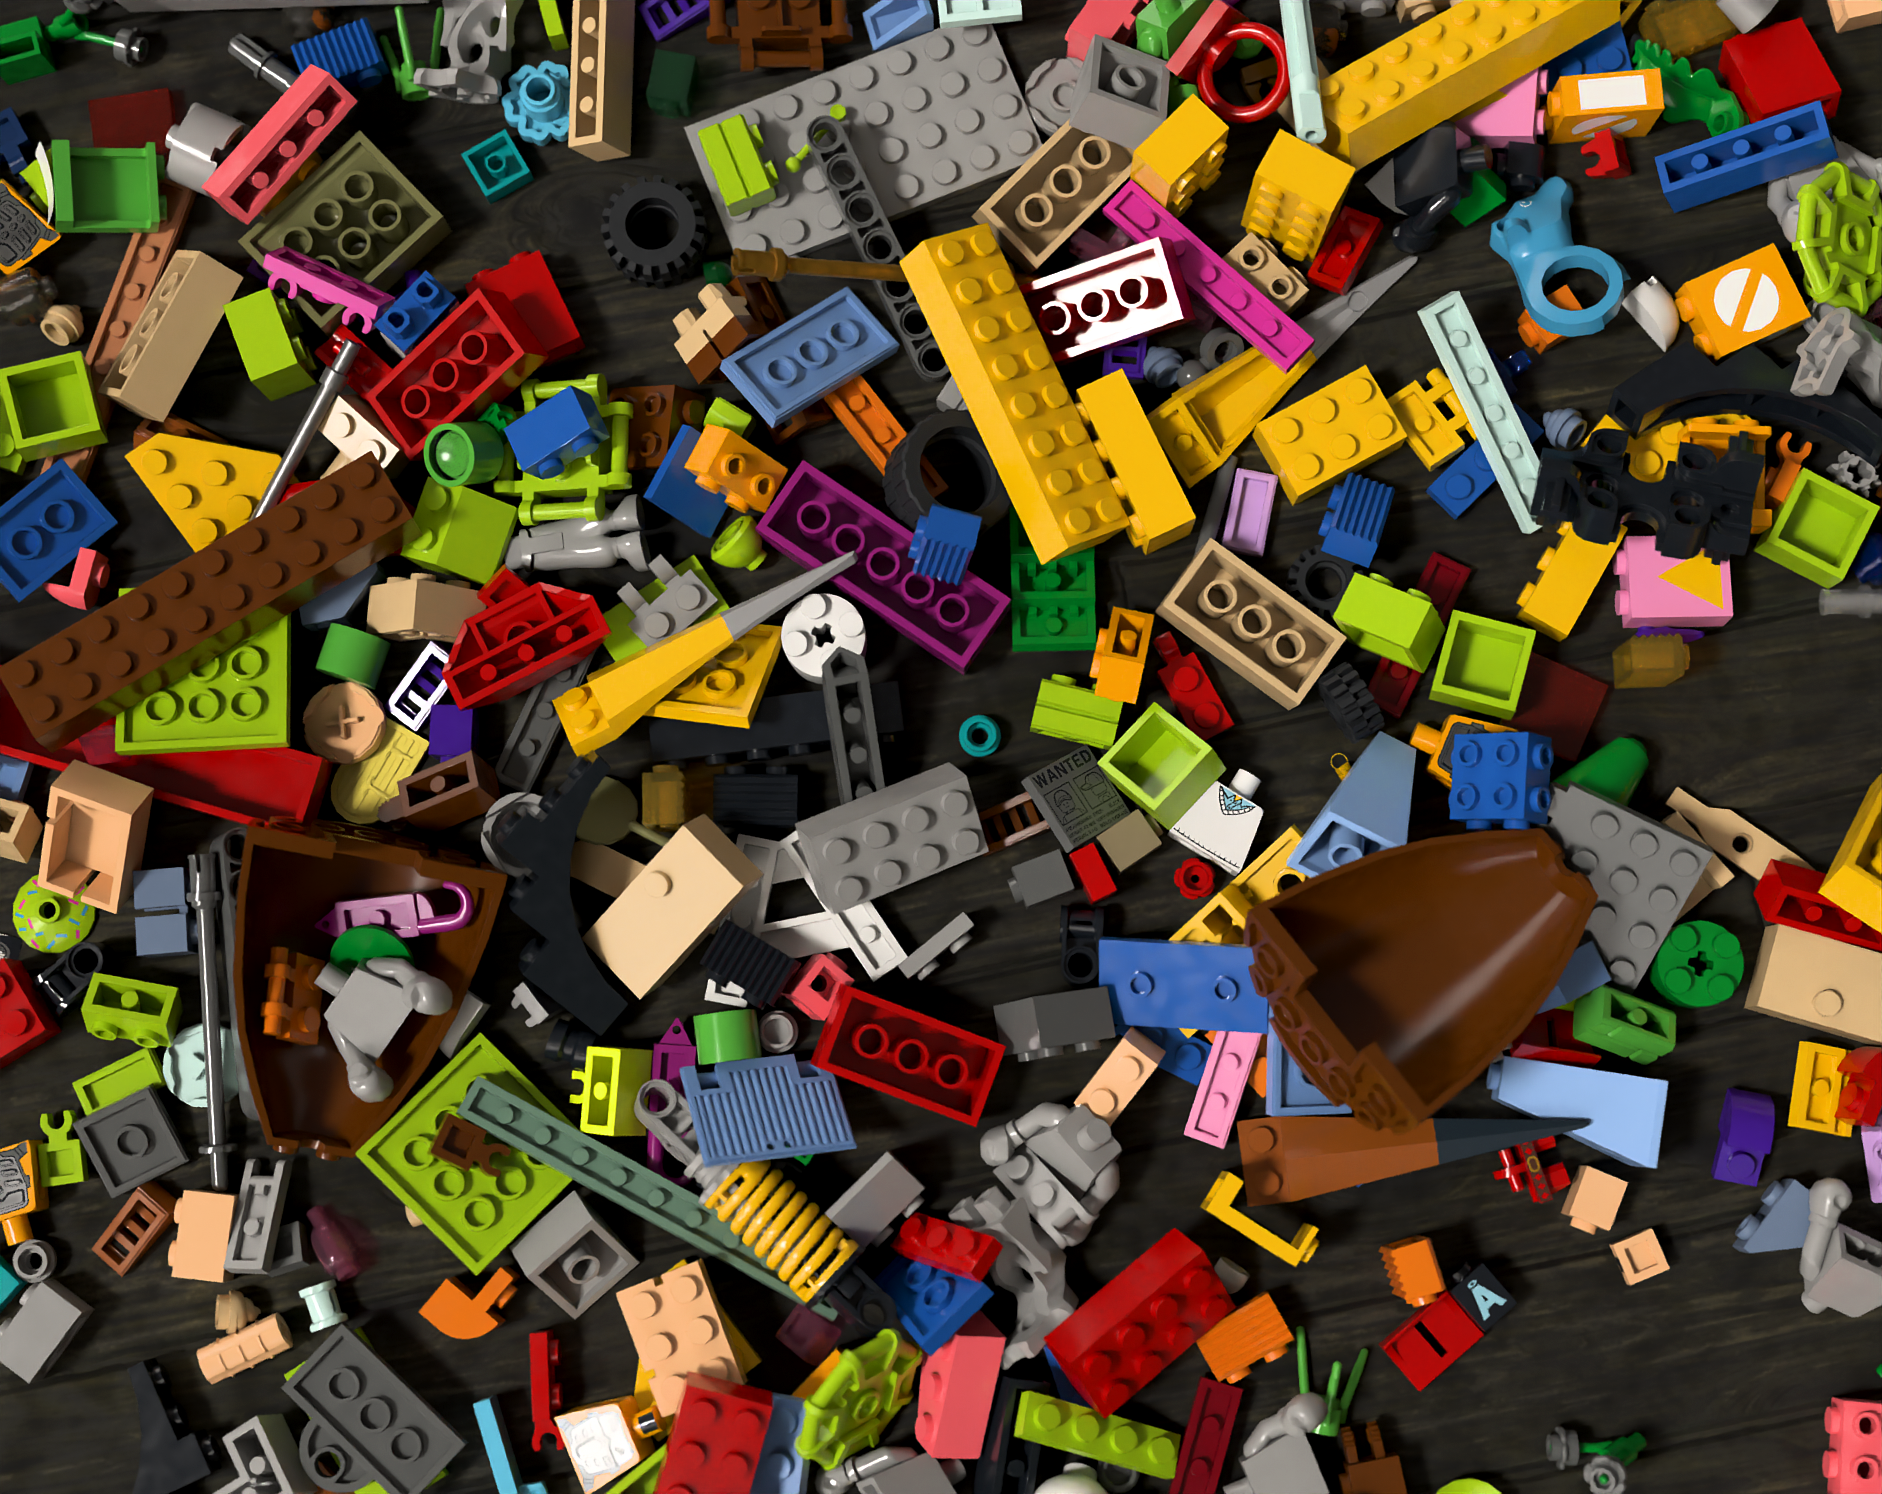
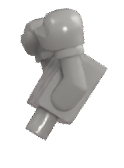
M1833 135L1839 158L1769 181L1767 206L1778 217V223L1782 227L1786 239L1790 243L1796 241L1800 205L1796 196L1802 185L1810 184L1821 175L1827 164L1841 161L1848 166L1850 171L1866 180L1874 179L1879 185L1882 195V157L1874 159L1847 143L1839 141ZM1832 187L1825 192L1830 200L1833 199ZM1817 216L1815 220L1814 238L1816 234Z
M374 957L370 960L362 958L351 975L328 962L314 982V984L335 997L324 1014L328 1021L327 1027L340 1054L347 1063L346 1070L348 1071V1082L351 1091L361 1100L369 1103L383 1101L393 1091V1079L386 1071L377 1067L375 1062L412 1008L424 1014L441 1015L451 1008L453 1002L452 991L444 981L429 976L426 972L418 971L404 958Z
M1049 1102L1041 1103L1018 1120L1012 1119L1008 1123L989 1129L980 1140L981 1157L986 1164L993 1167L1005 1164L1013 1156L1014 1149L1025 1143L1089 1213L1094 1221L1099 1217V1211L1119 1188V1166L1116 1160L1122 1152L1121 1145L1111 1135L1108 1123L1102 1119H1097L1082 1104L1067 1108L1066 1106ZM1077 1215L1060 1231L1069 1243L1067 1246H1076L1084 1241L1094 1221L1088 1226Z
M1824 1178L1816 1181L1810 1189L1809 1209L1811 1212L1808 1220L1811 1222L1803 1244L1799 1267L1800 1274L1804 1277L1805 1287L1801 1298L1805 1307L1815 1314H1819L1830 1307L1850 1317H1859L1882 1306V1243L1838 1223L1841 1211L1849 1207L1852 1198L1848 1186L1842 1180L1834 1178Z
M1313 1392L1298 1394L1286 1406L1280 1408L1277 1414L1260 1421L1244 1444V1455L1238 1458L1246 1477L1223 1486L1225 1494H1330L1305 1435L1316 1429L1325 1420L1328 1414V1405L1325 1400Z
M884 1446L859 1457L854 1455L844 1459L839 1468L835 1470H824L820 1467L817 1470L815 1486L819 1494H843L855 1482H857L856 1486L861 1494H957L952 1486L964 1479L966 1472L958 1459L947 1458L938 1463L937 1459L932 1458L927 1452L918 1455L911 1447Z

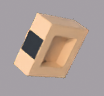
M1646 1228L1609 1244L1627 1285H1633L1670 1269L1652 1228Z

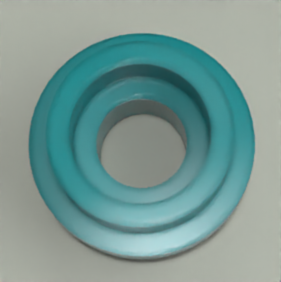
M984 715L968 718L962 724L959 731V741L962 748L974 757H985L992 754L999 746L1001 739L997 723ZM978 729L984 730L988 734L987 741L983 744L975 743L972 740L974 731Z

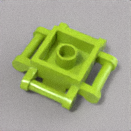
M589 374L586 379L540 382L539 379H526L522 382L521 395L524 401V411L515 412L518 419L541 405L543 399L551 398L572 385L591 394L610 435L608 439L598 444L599 447L595 452L585 457H578L567 464L561 474L544 480L523 472V480L514 481L515 453L509 441L503 446L504 460L498 473V478L493 482V495L499 497L522 496L518 515L523 526L538 525L539 521L585 518L588 522L602 521L605 515V494H612V490L632 488V474L628 473L629 419L633 418V404L628 402H611L607 405V382L603 374ZM517 460V467L518 469L522 470ZM587 496L581 502L541 504V499Z

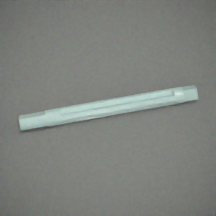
M1279 0L1296 137L1306 143H1321L1326 138V125L1309 0Z

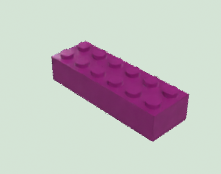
M804 460L755 528L763 541L808 571L855 551L858 557L857 562L824 582L962 675L966 674L1011 608V599L969 570H966L963 581L958 586L954 582L948 584L946 580L940 582L937 577L932 580L929 575L923 577L921 573L915 575L912 571L915 559L908 557L914 534Z

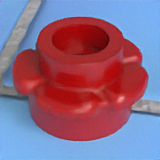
M1190 858L1182 863V867L1175 871L1174 883L1180 888L1181 895L1187 899L1195 900L1199 896L1206 897L1214 889L1213 879L1215 878V871L1208 862L1203 863L1198 858ZM1193 875H1197L1199 877V881L1197 883H1193L1191 881V877Z

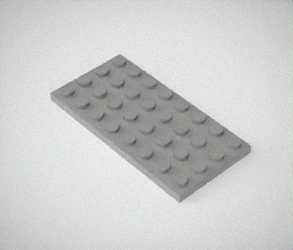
M992 24L945 29L938 28L684 127L732 250L741 248L742 250L769 251L771 247L782 248L788 257L792 255L801 257L850 238V234L810 152L802 160L801 168L798 172L791 173L785 167L786 160L789 157H795L807 143L806 134L810 122L819 116H830V109L836 104H840L846 109V118L840 124L851 143L888 222L1014 174L1042 146ZM738 114H743L748 126L752 124L757 125L765 146L758 149L763 163L771 160L780 184L773 186L776 195L774 201L757 208L754 207L750 211L733 217L730 216L700 144L697 132L713 124H720L723 120ZM829 130L817 144L821 147H829L835 143L837 137ZM844 166L838 167L832 173L834 181L843 185L849 184L855 177L854 172ZM860 203L851 208L850 215L857 222H865L872 217L873 211L868 205Z

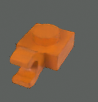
M1786 432L1776 443L1775 449L1780 461L1779 465L1775 468L1769 466L1765 472V507L1772 509V511L1784 502L1801 468V462L1809 455L1812 448V443L1807 441L1802 445L1799 453L1790 451L1788 448V441L1792 435L1790 432Z

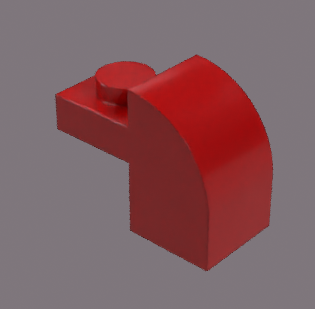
M1864 1046L1847 1054L1836 1070L1847 1076L1849 1080L1840 1094L1839 1106L1834 1117L1846 1124L1874 1127L1882 1107V1047Z

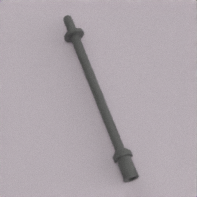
M216 853L188 855L191 893H186L187 902H191V906L196 909L209 1128V1143L200 1146L199 1153L210 1154L212 1187L216 1192L221 1193L226 1191L229 1186L227 1152L238 1150V1144L227 1142L214 926V908L218 904L217 900H222L221 891H217Z

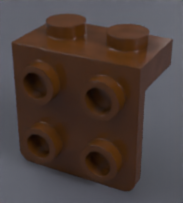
M677 385L615 388L610 394L609 403L628 402L633 404V418L629 419L628 470L659 469L683 424L691 426L701 433L705 416L704 406L706 397Z

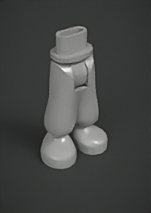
M639 494L628 495L615 510L605 508V515L602 521L588 522L585 518L563 519L530 528L528 532L526 529H520L519 536H513L510 539L504 556L505 564L512 570L524 568L526 572H532L533 570L553 571L576 568H608L614 566L618 559L624 558L635 570L639 572L649 571L650 567L648 564L651 563V556L647 539L641 531L645 530L646 527L641 498ZM613 531H633L619 537H610Z

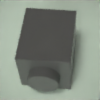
M1060 849L1013 866L1011 871L1014 877L1007 879L1015 903L1023 901L1026 909L1071 893L1075 889Z

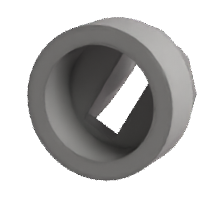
M1220 1257L1214 1267L1228 1294L1239 1291L1250 1277L1246 1270L1225 1257Z

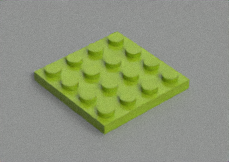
M120 588L119 597L134 588ZM291 613L116 715L115 751L119 755L290 747Z
M481 1032L355 1153L356 1157L476 1276L573 1179L489 1133H486L482 1143L486 1145L503 1144L511 1151L510 1155L506 1157L495 1152L489 1157L490 1165L501 1171L499 1177L484 1175L480 1171L478 1164L474 1161L470 1170L465 1172L427 1154L445 1114L450 1113L456 1116L477 1076H480L578 1130Z

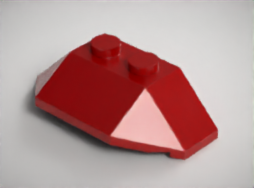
M538 582L464 620L452 647L448 662L445 663L441 674L459 710L462 712L507 700L584 660L610 637L612 632L593 595L578 593Z

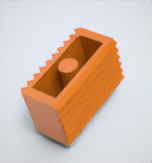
M1415 1235L1380 1247L1378 1252L1384 1254L1381 1260L1386 1262L1384 1268L1389 1271L1387 1277L1391 1278L1389 1285L1394 1287L1393 1294L1405 1299L1406 1303L1412 1304L1413 1307L1438 1300L1436 1293L1445 1290L1446 1286L1430 1238Z
M1264 1291L1234 1308L1199 1338L1196 1344L1217 1381L1220 1382L1226 1378L1228 1383L1232 1384L1250 1374L1252 1371L1249 1365L1264 1357L1268 1363L1287 1353L1289 1349L1286 1344L1294 1340L1270 1295Z

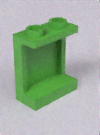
M52 140L51 162L56 233H158L160 220H167L166 195H158L157 180H164L165 167L164 156L156 155L155 142H146L145 148H74L69 146V140Z

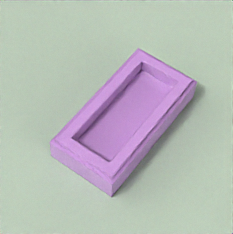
M1237 468L1222 546L1231 553L1262 558L1278 479L1277 475Z

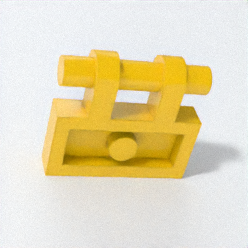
M1439 367L1430 371L1426 376L1433 386L1427 392L1415 380L1387 399L1407 434V443L1430 472L1464 449L1465 443L1458 435L1461 431L1467 430L1472 438L1478 441L1449 378L1445 376ZM1445 402L1455 416L1447 421L1436 407L1438 403Z

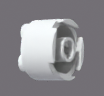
M809 594L791 608L783 622L781 640L788 661L800 676L811 682L823 684L822 664L838 646L865 658L867 635L863 619L851 603L839 596L832 594ZM826 631H830L834 642L832 644L825 642L822 647H818L816 635H824Z

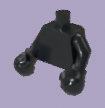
M1446 119L1393 150L1395 207L1411 216L1407 220L1398 222L1393 226L1391 237L1395 247L1404 253H1417L1430 248L1438 235V222L1459 205L1461 199L1467 198L1473 193V172L1492 168L1493 155L1488 144L1471 147L1470 137L1460 131L1454 122Z

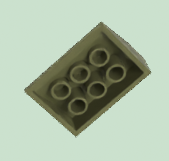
M359 130L238 242L262 268L267 253L287 246L386 292L405 275V272L413 268L452 230L441 213ZM263 268L270 276L274 273ZM283 278L280 287L288 295L290 284ZM305 289L300 296L292 299L329 339L343 323L342 315L348 308L340 303L326 304L320 302L312 296V292ZM356 314L355 320L360 316V314Z

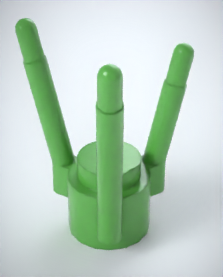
M398 5L395 7V13L405 61L401 64L402 70H400L388 38L382 35L380 42L395 79L396 92L401 93L402 98L407 101L425 100L431 98L429 90L413 84L416 69L426 68V63L413 59L403 8ZM442 7L437 8L430 69H439L442 47L440 43L444 27V8Z
M1298 1326L1296 1328L1299 1386L1300 1394L1310 1393L1305 1329L1303 1326ZM1366 1348L1360 1351L1341 1401L1336 1398L1342 1364L1339 1361L1334 1362L1327 1394H1317L1327 1403L1328 1414L1325 1420L1311 1432L1326 1436H1338L1340 1423L1345 1424L1348 1407L1369 1355V1351Z

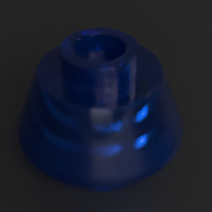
M1868 532L1855 556V560L1850 565L1862 584L1870 580L1874 586L1882 585V534L1880 532Z

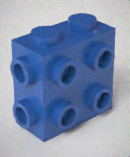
M1531 732L1455 734L1454 749L1451 753V764L1453 767L1452 787L1448 798L1450 820L1467 823L1466 830L1477 832L1492 831L1493 824H1503V830L1530 829V824H1547L1548 810L1551 806V794L1549 791L1550 767L1554 759L1551 747L1552 738Z

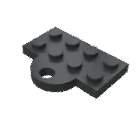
M346 1322L341 1323L281 1387L311 1417L300 1439V1460L308 1477L316 1485L327 1491L335 1493L353 1492L375 1480L389 1494H421L468 1444V1441ZM330 1451L339 1457L340 1470L336 1475L328 1476L320 1470L318 1461L323 1452Z

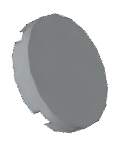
M1067 57L1066 59L1056 60L1054 58L1047 60L1033 71L1026 83L1024 102L1031 119L1039 131L1049 136H1052L1070 118L1073 89H1075L1084 63L1080 59Z

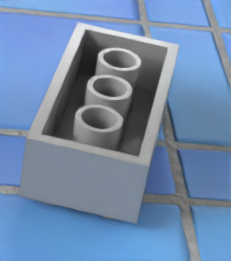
M950 762L795 824L818 899L833 915L989 852L967 776Z

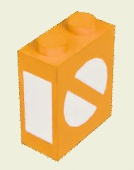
M1660 68L1560 76L1553 90L1548 92L1546 103L1540 107V110H1545L1546 112L1545 131H1547L1548 144L1591 141L1595 138V133L1608 128L1621 134L1623 138L1646 136L1665 109Z
M1774 243L1684 283L1675 294V304L1678 308L1679 316L1684 322L1688 321L1695 335L1693 337L1695 348L1699 352L1704 353L1714 365L1728 360L1750 344H1754L1757 347L1795 330L1811 317Z

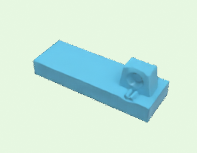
M497 1395L475 1402L473 1407L499 1494H549L545 1481L523 1484Z

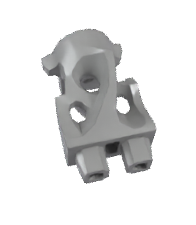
M442 0L445 15L440 45L448 48L451 58L450 67L446 69L417 68L413 84L429 90V96L433 98H444L462 103L481 105L498 103L499 96L502 94V77L511 71V48L515 43L514 22L524 0ZM475 44H481L483 48L481 57L476 62L471 63L469 61L471 49Z
M1844 306L1836 308L1828 313L1819 322L1806 341L1798 346L1796 353L1800 355L1801 360L1790 392L1800 397L1811 396L1815 393L1819 396L1832 395L1845 369L1848 372L1847 377L1870 400L1871 404L1882 409V328L1862 319Z
M994 1186L983 1192L976 1201L971 1196L962 1199L948 1216L956 1225L993 1236L1004 1246L989 1269L995 1286L999 1285L1013 1292L1018 1301L1017 1319L1014 1321L1016 1327L1005 1340L1000 1367L1004 1370L1023 1357H1028V1359L1035 1357L1046 1344L1043 1338L1075 1312L1079 1299L1068 1286L1065 1279L1066 1255L1044 1229L1030 1221L1026 1200L1023 1197L1008 1201L998 1187ZM1022 1268L1031 1275L1034 1281L1028 1280L1023 1275Z

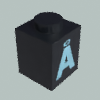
M1465 1261L1447 1277L1451 1283L1446 1286V1290L1472 1322L1482 1331H1487L1517 1304L1514 1298L1481 1262L1475 1261L1470 1265Z

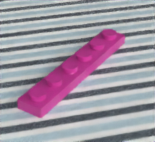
M1132 179L1103 208L1104 215L1137 244L1156 237L1172 239L1186 287L1284 374H1287L1315 345V340Z

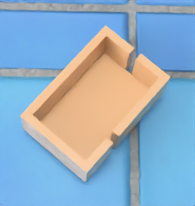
M74 759L50 788L47 816L50 819L45 825L37 886L74 898L93 873L99 871L98 876L82 894L81 902L117 914L134 893L133 871H141L154 788Z
M703 1259L662 1274L661 1278L664 1284H661L657 1276L616 1293L644 1371L653 1369L655 1375L648 1381L662 1418L676 1412L687 1371L743 1385L748 1381Z

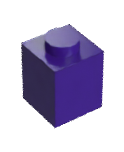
M431 704L428 754L440 760V763L471 750L478 755L480 711L477 708L461 712L457 705Z

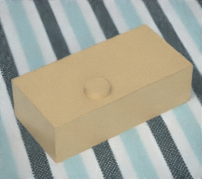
M1069 118L975 212L972 218L979 225L988 222L997 243L1027 274H1031L1130 176L1133 152L1135 150L1069 126Z
M176 250L97 393L139 417L164 422L225 312L222 305L230 303L244 277L201 251Z
M1212 538L1200 548L1155 611L1157 615L1287 710H1291L1301 703L1347 638Z
M704 813L684 824L581 939L641 999L660 987L764 874Z
M1780 924L1767 926L1764 930L1744 1008L1872 1046L1882 1047V953Z

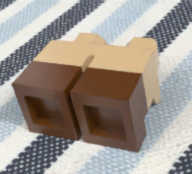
M710 283L698 294L699 300L707 310L702 316L697 308H687L673 319V323L681 336L674 345L699 385L723 384L728 377L720 369L722 360L770 332L763 321H755L745 308L747 301L744 296H731L721 283Z

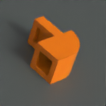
M508 1265L502 1266L478 1295L474 1294L455 1276L446 1278L419 1313L438 1330L448 1336L458 1339L480 1337L495 1330L505 1321L493 1308L498 1306L502 1309L518 1291L513 1284L520 1275Z

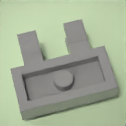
M661 554L648 564L650 570L668 588L649 605L630 582L617 592L620 599L636 615L628 623V626L647 647L691 627L719 602L691 569L680 577Z

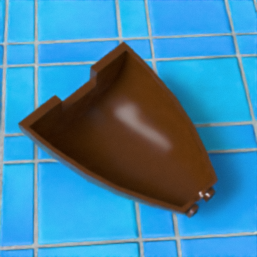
M271 816L269 825H264L265 820L255 818L249 821L245 835L237 890L233 961L237 1029L252 1098L267 1145H273L272 1148L275 1151L285 1154H297L300 1147L316 1149L315 1155L329 1161H339L342 1156L354 1158L356 1156L355 1153L391 1116L424 1072L454 1022L488 942L508 875L488 862H481L480 867H477V862L469 859L470 855L446 846H438L437 852L429 850L428 844L420 842L421 839L390 831L323 819H314L311 826H302V820L291 816ZM444 881L464 884L471 891L474 899V913L471 920L463 928L449 932L402 938L413 954L415 968L418 971L426 972L429 976L444 981L452 991L453 1002L451 1008L444 1014H424L412 1008L375 1062L376 1066L386 1071L394 1082L393 1091L385 1100L372 1103L365 1102L351 1091L348 1082V1071L346 1070L347 1063L340 1054L327 1027L328 1021L324 1017L326 1010L335 997L322 989L321 1022L317 1045L303 1046L276 1039V1036L263 1034L264 1018L260 1016L261 1003L266 1002L268 979L264 978L265 964L270 963L271 948H288V953H300L323 960L326 966L330 962L331 949L337 937L315 928V924L335 908V902L420 891L432 900L439 916L457 913L461 908L460 896L454 890L444 888Z
M1542 828L1483 831L1443 836L1376 851L1309 878L1251 908L1248 911L1244 926V945L1248 948L1252 947L1254 963L1248 966V970L1256 994L1260 997H1266L1274 1016L1268 1020L1289 1055L1311 1083L1337 1108L1345 1103L1354 1110V1116L1358 1123L1375 1131L1386 1127L1391 1128L1394 1134L1406 1133L1424 1122L1465 1089L1526 1028L1551 994L1582 937L1599 896L1593 889L1589 878L1581 872L1573 873L1566 868L1563 863L1565 860L1563 848L1558 842L1551 839Z

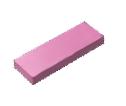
M1217 1031L1184 1135L1222 1149L1225 1148L1263 1034Z

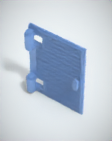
M794 1054L715 1063L713 1072L697 1073L695 1065L680 1068L679 1072L704 1167L856 1149L857 1145L835 1074L810 1064L811 1060L796 1062Z

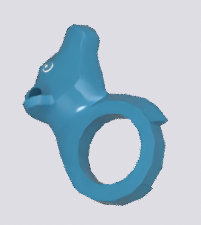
M1555 176L1548 178L1533 196L1515 202L1504 218L1492 223L1489 245L1496 253L1507 260L1512 267L1521 291L1524 306L1531 318L1541 328L1550 333L1568 337L1590 335L1605 329L1604 326L1618 314L1624 299L1623 281L1631 278L1622 264L1600 249L1574 245L1569 217V209L1574 201L1573 189L1569 182ZM1580 267L1593 270L1601 275L1608 284L1606 295L1598 304L1585 310L1570 311L1560 309L1550 303L1543 294L1546 282L1554 274L1568 268Z

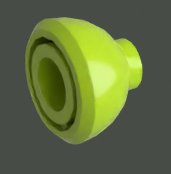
M750 515L741 516L726 528L713 545L711 559L729 568L746 567L749 571L756 569L767 555V552L762 549V537L755 529L758 525L757 522Z

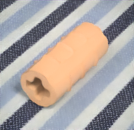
M277 1312L264 1319L255 1320L253 1324L237 1330L226 1337L217 1338L215 1342L198 1349L197 1357L205 1378L213 1385L228 1377H235L237 1373L249 1367L254 1368L256 1364L268 1358L273 1359L275 1355L292 1348L293 1340L288 1325Z

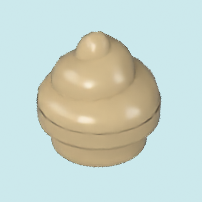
M67 304L53 305L43 314L44 320L41 322V329L46 337L55 344L66 346L70 342H76L83 334V316L79 306Z
M229 1290L228 1295L217 1296L216 1329H225L227 1334L235 1333V1331L245 1328L247 1323L254 1322L261 1313V1310L254 1306L249 1298L244 1297L240 1291Z

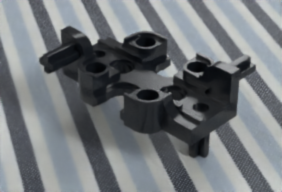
M1609 428L1598 429L1591 433L1587 444L1583 448L1573 452L1542 448L1530 515L1536 516L1535 524L1543 526L1542 531L1551 533L1552 528H1560L1562 521L1572 523L1573 531L1581 539L1608 546L1609 542L1616 543L1623 522L1640 520L1648 523L1655 529V551H1660V556L1686 560L1694 558L1699 554L1701 548H1705L1704 557L1711 558V564L1720 565L1721 560L1728 562L1730 554L1745 556L1750 540L1755 492L1765 460V455L1753 453L1754 439H1748V432L1740 431L1738 437L1730 435L1727 453L1720 457L1718 462L1714 453L1706 447L1680 441L1675 461L1668 460L1663 476L1664 479L1654 483L1638 480L1629 472L1630 453L1626 452L1629 436L1627 431Z

